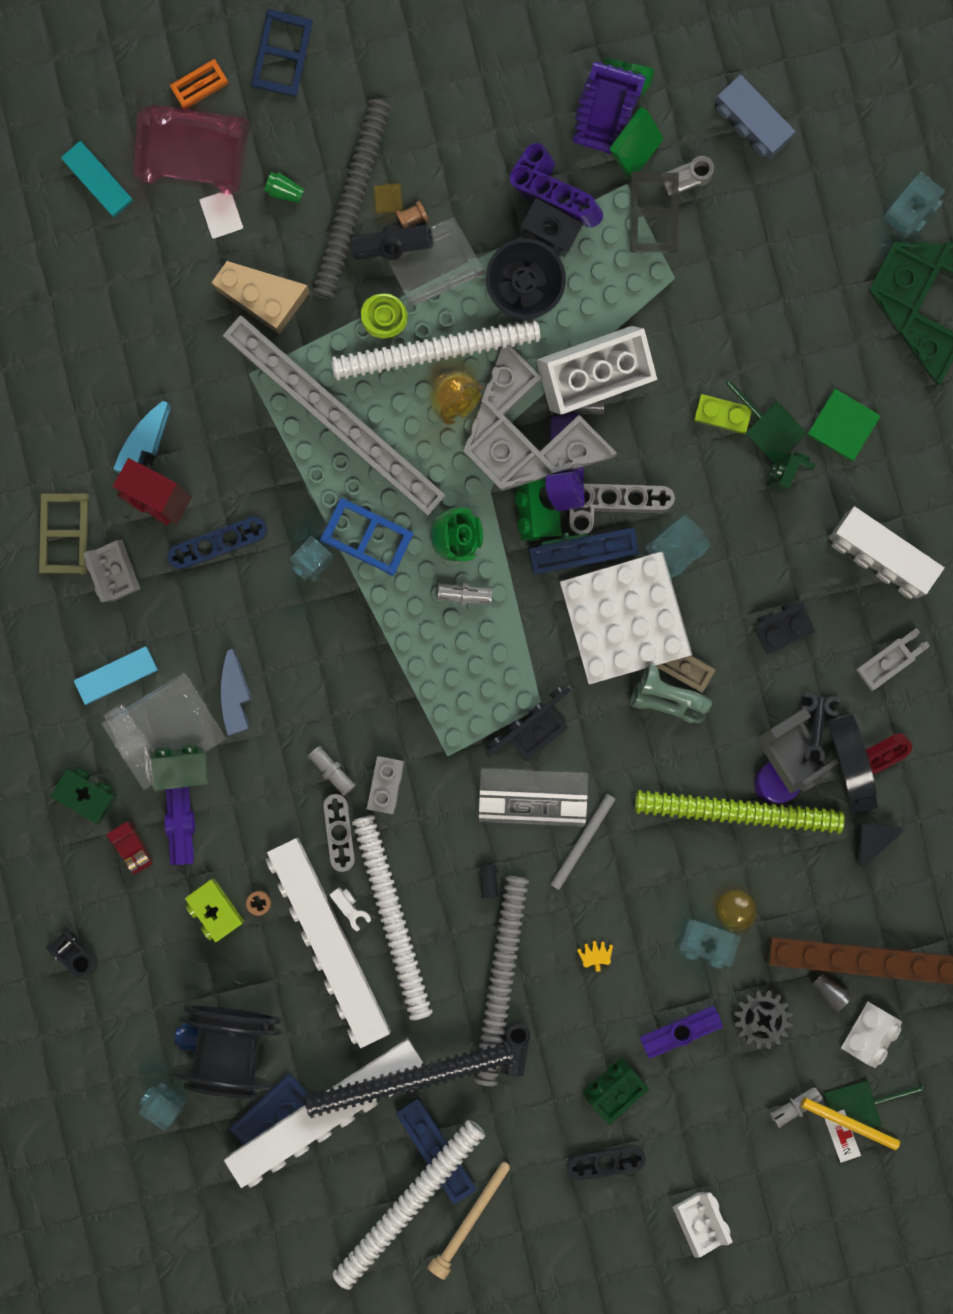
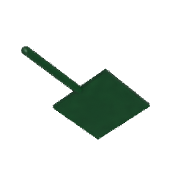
M726 381V385L758 418L745 434L776 465L778 458L785 456L807 432L777 401L762 415L731 381Z
M564 533L560 539L541 542L540 546L584 538L587 536V533L570 537L568 533Z
M867 1080L825 1092L824 1095L828 1108L836 1112L845 1110L847 1117L873 1128L882 1125L876 1108L877 1104L922 1092L924 1087L919 1086L874 1099Z

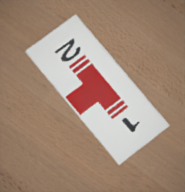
M845 1110L838 1111V1113L846 1116ZM825 1119L840 1163L861 1156L852 1130Z

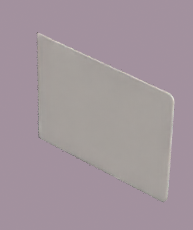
M230 189L199 199L212 238L243 229Z

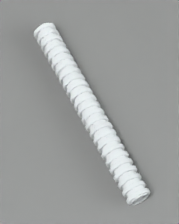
M534 318L530 322L523 320V323L520 324L519 321H516L515 325L507 323L504 327L502 324L498 325V328L490 326L489 330H486V328H482V331L475 329L473 333L465 331L463 335L459 332L457 336L449 334L447 338L440 336V339L437 340L436 337H433L432 341L424 339L422 343L419 340L415 341V344L407 342L406 346L399 344V347L396 348L392 345L390 349L382 347L380 351L377 348L374 349V352L366 350L365 354L357 352V355L353 356L350 353L349 357L341 355L339 359H336L335 356L332 357L331 362L334 377L339 381L341 377L349 379V376L353 375L355 378L357 374L365 376V373L374 374V371L377 370L378 373H381L382 369L390 371L392 367L396 370L399 369V366L407 368L408 364L415 366V363L418 362L422 365L424 364L423 361L432 363L434 359L437 362L440 361V358L448 360L449 356L457 358V355L463 357L465 353L473 355L475 351L479 354L482 353V350L489 352L491 348L498 350V347L501 346L505 349L506 345L514 347L516 343L520 346L523 345V342L531 344L532 340L539 342L541 338L538 321Z
M368 815L355 819L352 825L356 826L354 832L358 833L359 836L357 838V841L361 843L359 849L363 850L361 856L362 858L365 857L364 866L368 867L366 873H370L369 882L373 884L371 890H375L373 896L378 901L376 906L380 907V910H378V913L382 914L380 920L385 924L383 930L387 931L385 937L386 939L389 938L390 941L387 944L388 947L391 946L392 948L390 954L394 955L392 961L397 965L395 971L399 972V975H397V978L401 979L399 985L404 989L402 991V995L406 996L404 1002L408 1003L409 1006L406 1008L407 1012L411 1013L409 1019L413 1021L430 1016L433 1012L432 1009L428 1008L430 1002L426 1001L428 995L423 991L425 989V985L421 984L423 978L419 977L418 974L421 971L416 967L418 965V961L414 960L416 954L415 952L412 953L411 950L413 949V944L409 943L411 937L407 936L409 930L404 926L406 924V920L402 919L404 913L400 912L399 909L401 908V904L397 902L399 896H395L397 890L392 885L394 880L390 879L392 875L391 872H388L390 866L385 862L387 856L383 855L385 849L384 847L381 848L380 845L383 842L382 839L379 840L378 838L380 832L376 831L378 825L377 823L374 824L373 821L375 815Z
M471 1120L465 1122V1127L462 1126L459 1129L460 1133L454 1134L455 1139L448 1141L449 1145L443 1147V1152L439 1151L437 1154L438 1158L432 1159V1164L426 1166L427 1170H423L420 1173L421 1177L417 1176L415 1179L416 1183L410 1184V1189H406L404 1195L398 1198L399 1202L395 1201L393 1208L388 1209V1214H384L382 1220L376 1223L377 1227L373 1226L371 1233L368 1232L366 1234V1239H362L360 1245L354 1248L355 1251H351L349 1257L343 1260L344 1264H340L338 1270H334L332 1273L333 1278L338 1285L350 1290L353 1287L352 1283H356L358 1277L363 1276V1271H367L369 1265L375 1262L374 1258H378L380 1252L385 1251V1246H389L391 1240L397 1237L396 1233L400 1234L402 1227L407 1226V1221H411L413 1215L419 1212L418 1208L422 1209L424 1202L430 1200L429 1196L435 1194V1189L439 1190L441 1187L440 1183H445L446 1177L452 1175L451 1171H455L458 1168L457 1164H462V1158L468 1157V1151L472 1152L474 1150L473 1146H477L480 1143L479 1139H484V1131L478 1124Z

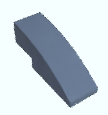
M230 649L227 651L223 665L221 705L228 736H233L251 729L243 704L252 701V697L237 653L234 649Z

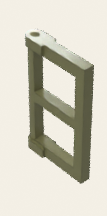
M41 494L39 573L87 574L86 560L83 553L87 551L89 494ZM49 502H80V530H48ZM48 537H80L79 565H48Z

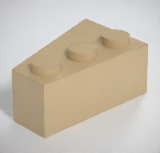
M228 261L211 282L216 291L279 335L310 293L308 285Z

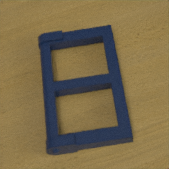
M267 9L254 74L250 84L252 88L297 98L313 24L312 19ZM273 20L304 27L299 53L267 46ZM265 54L297 61L292 87L260 79Z

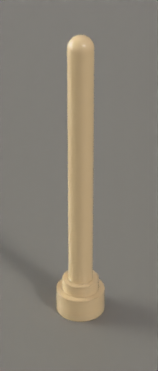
M503 1162L499 1165L442 1255L433 1258L427 1266V1269L437 1277L445 1280L451 1271L449 1268L451 1266V1259L510 1170L508 1163Z

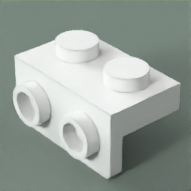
M867 1002L841 1049L876 1068L878 1064H882L888 1054L887 1048L891 1041H895L901 1032L900 1026L902 1021Z
M698 1192L673 1206L694 1257L700 1258L720 1245L732 1243L729 1226L723 1221L719 1212V1203L710 1192Z

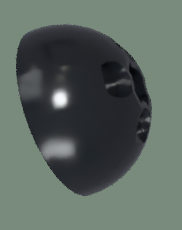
M521 238L505 243L496 250L487 266L486 287L491 300L498 309L514 318L534 319L547 314L559 303L565 290L566 274L560 257L551 247L535 239Z

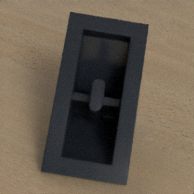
M858 824L856 863L861 867H865L904 830L898 826Z

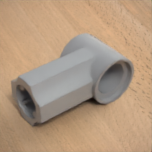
M699 156L688 164L661 174L662 184L668 197L696 186L707 185L712 180L714 165L708 157ZM698 166H704L708 169L709 173L705 176H698L694 170Z

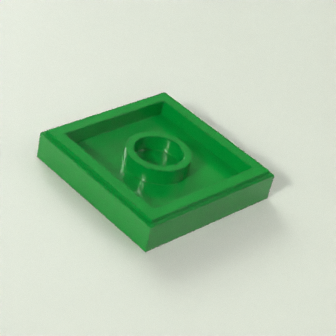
M640 107L609 150L626 177L634 180L661 144L664 137L648 110Z
M834 389L807 436L853 462L881 415L839 390Z

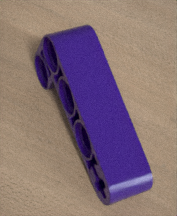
M541 143L529 145L510 174V182L517 192L531 202H534L536 198L583 223L585 227L591 228L599 225L603 219V210L590 194L550 177L555 167L553 157Z
M573 413L551 417V441L580 414ZM584 467L546 476L547 494L556 511L584 507Z

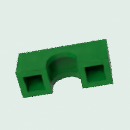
M546 478L516 487L515 503L519 512L518 531L521 534V541L550 540L562 536L560 512L545 508L539 499L540 489L546 487Z

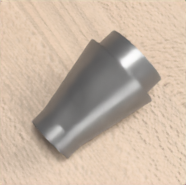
M824 974L811 984L817 990L828 1009H832L836 1014L852 999L848 995L849 991L827 978Z

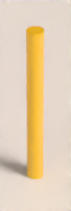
M806 1097L800 1103L801 1108L893 1150H897L900 1145L899 1140Z

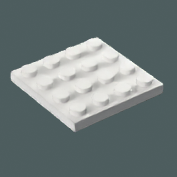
M663 552L560 582L589 684L646 669L649 664L656 666L692 655Z

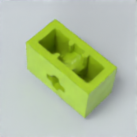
M215 878L185 898L188 903L185 905L187 911L193 918L198 917L202 922L203 926L200 928L208 940L213 938L215 942H218L245 922ZM208 905L211 908H218L219 911H217L216 913L218 918H216L215 916L209 917L207 915V913L210 911Z

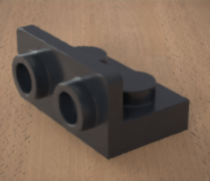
M794 600L781 606L783 612L775 616L769 612L757 618L759 624L753 626V629L766 655L816 632L804 609L806 607L804 602L797 605Z

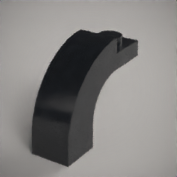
M854 715L827 721L831 742L843 775L851 813L856 814L878 808L877 792L871 766Z

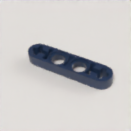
M258 517L242 520L175 545L168 552V561L176 569L190 568L263 540L268 532L267 525ZM252 523H256L257 526L262 525L258 536H255L253 533L246 534L245 537L248 540L243 542L242 534L238 530L239 527L243 526V531L245 532L252 528ZM229 531L235 532L238 537L236 544L233 546H226L223 542V536ZM202 541H210L213 546L212 552L205 556L201 555L198 551L199 544ZM193 545V552L198 559L193 560V556L190 555L184 558L185 563L183 564L174 561L177 551L180 550L183 554L191 552L188 546Z

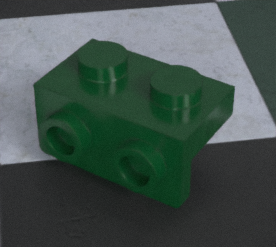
M799 452L780 456L776 465L773 464L768 471L767 479H769L767 486L775 490L789 489L797 470L800 472L814 470L816 464L809 462V456Z

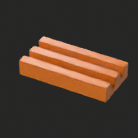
M213 59L169 86L185 110L228 85L229 82L216 60ZM212 69H215L216 72L212 73L204 79H201L200 81L196 82L194 85L190 86L184 91L179 92L180 88L196 80L197 78L201 77L202 75L206 74ZM220 77V79L216 82L212 83L211 85L207 86L206 88L200 90L199 92L184 100L185 97L189 96L190 94L196 92L197 90L201 89L202 87L206 86L207 84L211 83L212 81Z

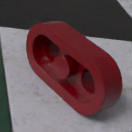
M901 733L892 735L866 749L872 774L890 767L911 753L913 746L906 735Z

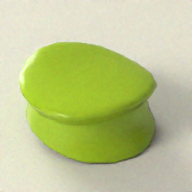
M392 294L373 295L364 302L361 309V322L366 331L373 337L390 338L396 336L404 330L407 324L408 314L406 307Z

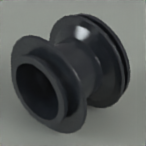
M183 1006V1011L187 1012L188 1015L179 1017V1021L198 1029L192 1069L183 1068L171 1071L172 1076L189 1081L184 1083L185 1089L213 1096L251 1099L258 1097V1092L255 1090H268L274 1087L271 1081L255 1077L260 1038L266 1035H280L282 1030L276 1028L275 1024H280L281 1018L264 1013L225 1007Z

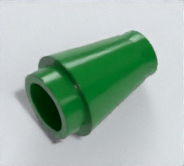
M271 172L264 192L268 193L269 197L299 203L304 188L280 172L277 174Z

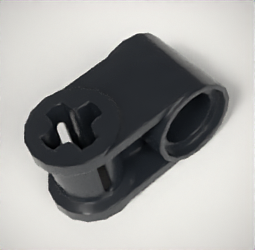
M64 927L62 929L63 933L52 944L49 943L46 949L73 975L81 977L92 974L98 964L96 956L82 943L73 931ZM81 956L88 960L89 965L86 971H82L78 967L77 962Z

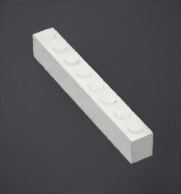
M299 838L267 852L269 856L266 859L267 865L272 874L277 873L281 881L277 883L282 896L284 898L288 896L292 904L289 907V911L294 921H300L304 929L300 933L306 946L311 945L316 954L312 958L318 971L323 969L327 977L324 980L326 989L330 995L335 994L339 1004L335 1005L341 1019L346 1018L350 1025L347 1032L353 1044L358 1043L360 1048L389 1035L391 1030Z
M407 1038L333 1087L334 1089H338L339 1085L346 1087L347 1083L354 1085L355 1081L361 1083L366 1078L369 1081L372 1080L371 1077L373 1076L380 1078L381 1074L388 1076V1072L395 1074L396 1070L403 1072L405 1068L408 1067L410 1070L415 1065L418 1068L424 1062ZM373 1099L372 1103L365 1101L364 1105L358 1103L353 1108L350 1105L346 1110L339 1108L338 1112L331 1110V1114L324 1112L323 1116L316 1114L312 1119L308 1116L306 1106L304 1105L227 1155L224 1162L241 1188L247 1184L251 1188L263 1180L262 1174L271 1169L274 1173L287 1164L285 1159L294 1154L297 1158L310 1149L308 1144L317 1139L320 1143L331 1136V1129L340 1124L343 1128L354 1121L355 1117L353 1115L360 1110L366 1113L378 1105L377 1099Z

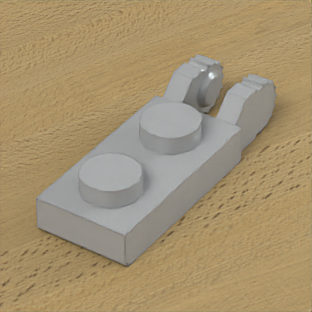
M917 628L901 639L898 638L855 670L871 692L916 660L915 657L930 646L927 641L922 642L910 652L904 645L918 636L920 632Z

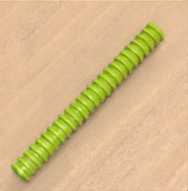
M638 790L635 797L636 814H640L641 811L645 815L651 812L654 816L657 813H661V816L669 814V817L677 815L678 818H682V816H686V819L694 817L695 820L701 817L704 821L707 818H711V821L714 822L716 819H719V822L727 820L728 823H732V821H736V824L744 822L745 825L751 822L755 826L761 823V826L769 824V827L777 825L778 828H782V826H786V829L794 827L795 830H799L801 827L805 831L811 828V831H816V829H819V832L827 830L828 833L836 831V834H841L844 828V813L842 810L835 812L834 809H830L827 812L824 808L818 811V808L810 810L809 807L801 809V806L793 808L792 805L784 807L783 804L777 807L773 803L771 806H768L767 803L759 805V802L751 804L750 801H746V803H743L742 800L734 802L733 799L727 802L723 798L721 801H718L717 798L709 800V797L701 799L700 796H696V798H692V795L684 797L683 794L677 797L673 793L671 796H667V793H663V795H659V792L651 794L650 791L642 793V790Z

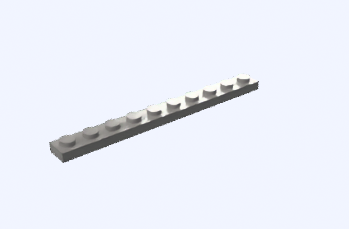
M241 315L223 334L225 340L426 516L446 496Z

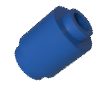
M184 1023L181 1029H176L175 1045H179L180 1051L195 1052L198 1029Z

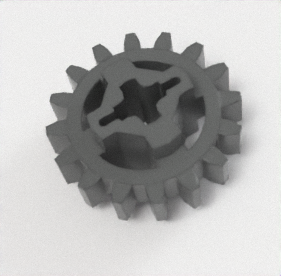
M757 989L755 990V997H751L748 993L745 994L747 1001L745 1003L738 1001L741 1011H734L733 1013L739 1017V1020L733 1022L734 1026L742 1028L737 1033L739 1037L747 1035L745 1043L749 1045L752 1041H755L757 1049L761 1047L762 1043L765 1044L767 1049H771L772 1041L780 1045L779 1037L781 1035L783 1037L789 1036L784 1031L785 1028L793 1026V1024L787 1021V1018L793 1016L792 1013L784 1010L789 1004L786 1001L779 1003L781 999L779 994L772 998L770 990H766L765 994L761 995V992ZM766 1001L774 1005L766 1008L761 1007L758 1002ZM750 1008L752 1011L750 1020L745 1022L746 1013ZM757 1009L765 1016L769 1015L766 1018L769 1029L761 1022L757 1023L760 1020ZM780 1017V1024L778 1029L776 1030L775 1022L776 1019ZM759 1030L765 1032L768 1036L759 1037L752 1033Z

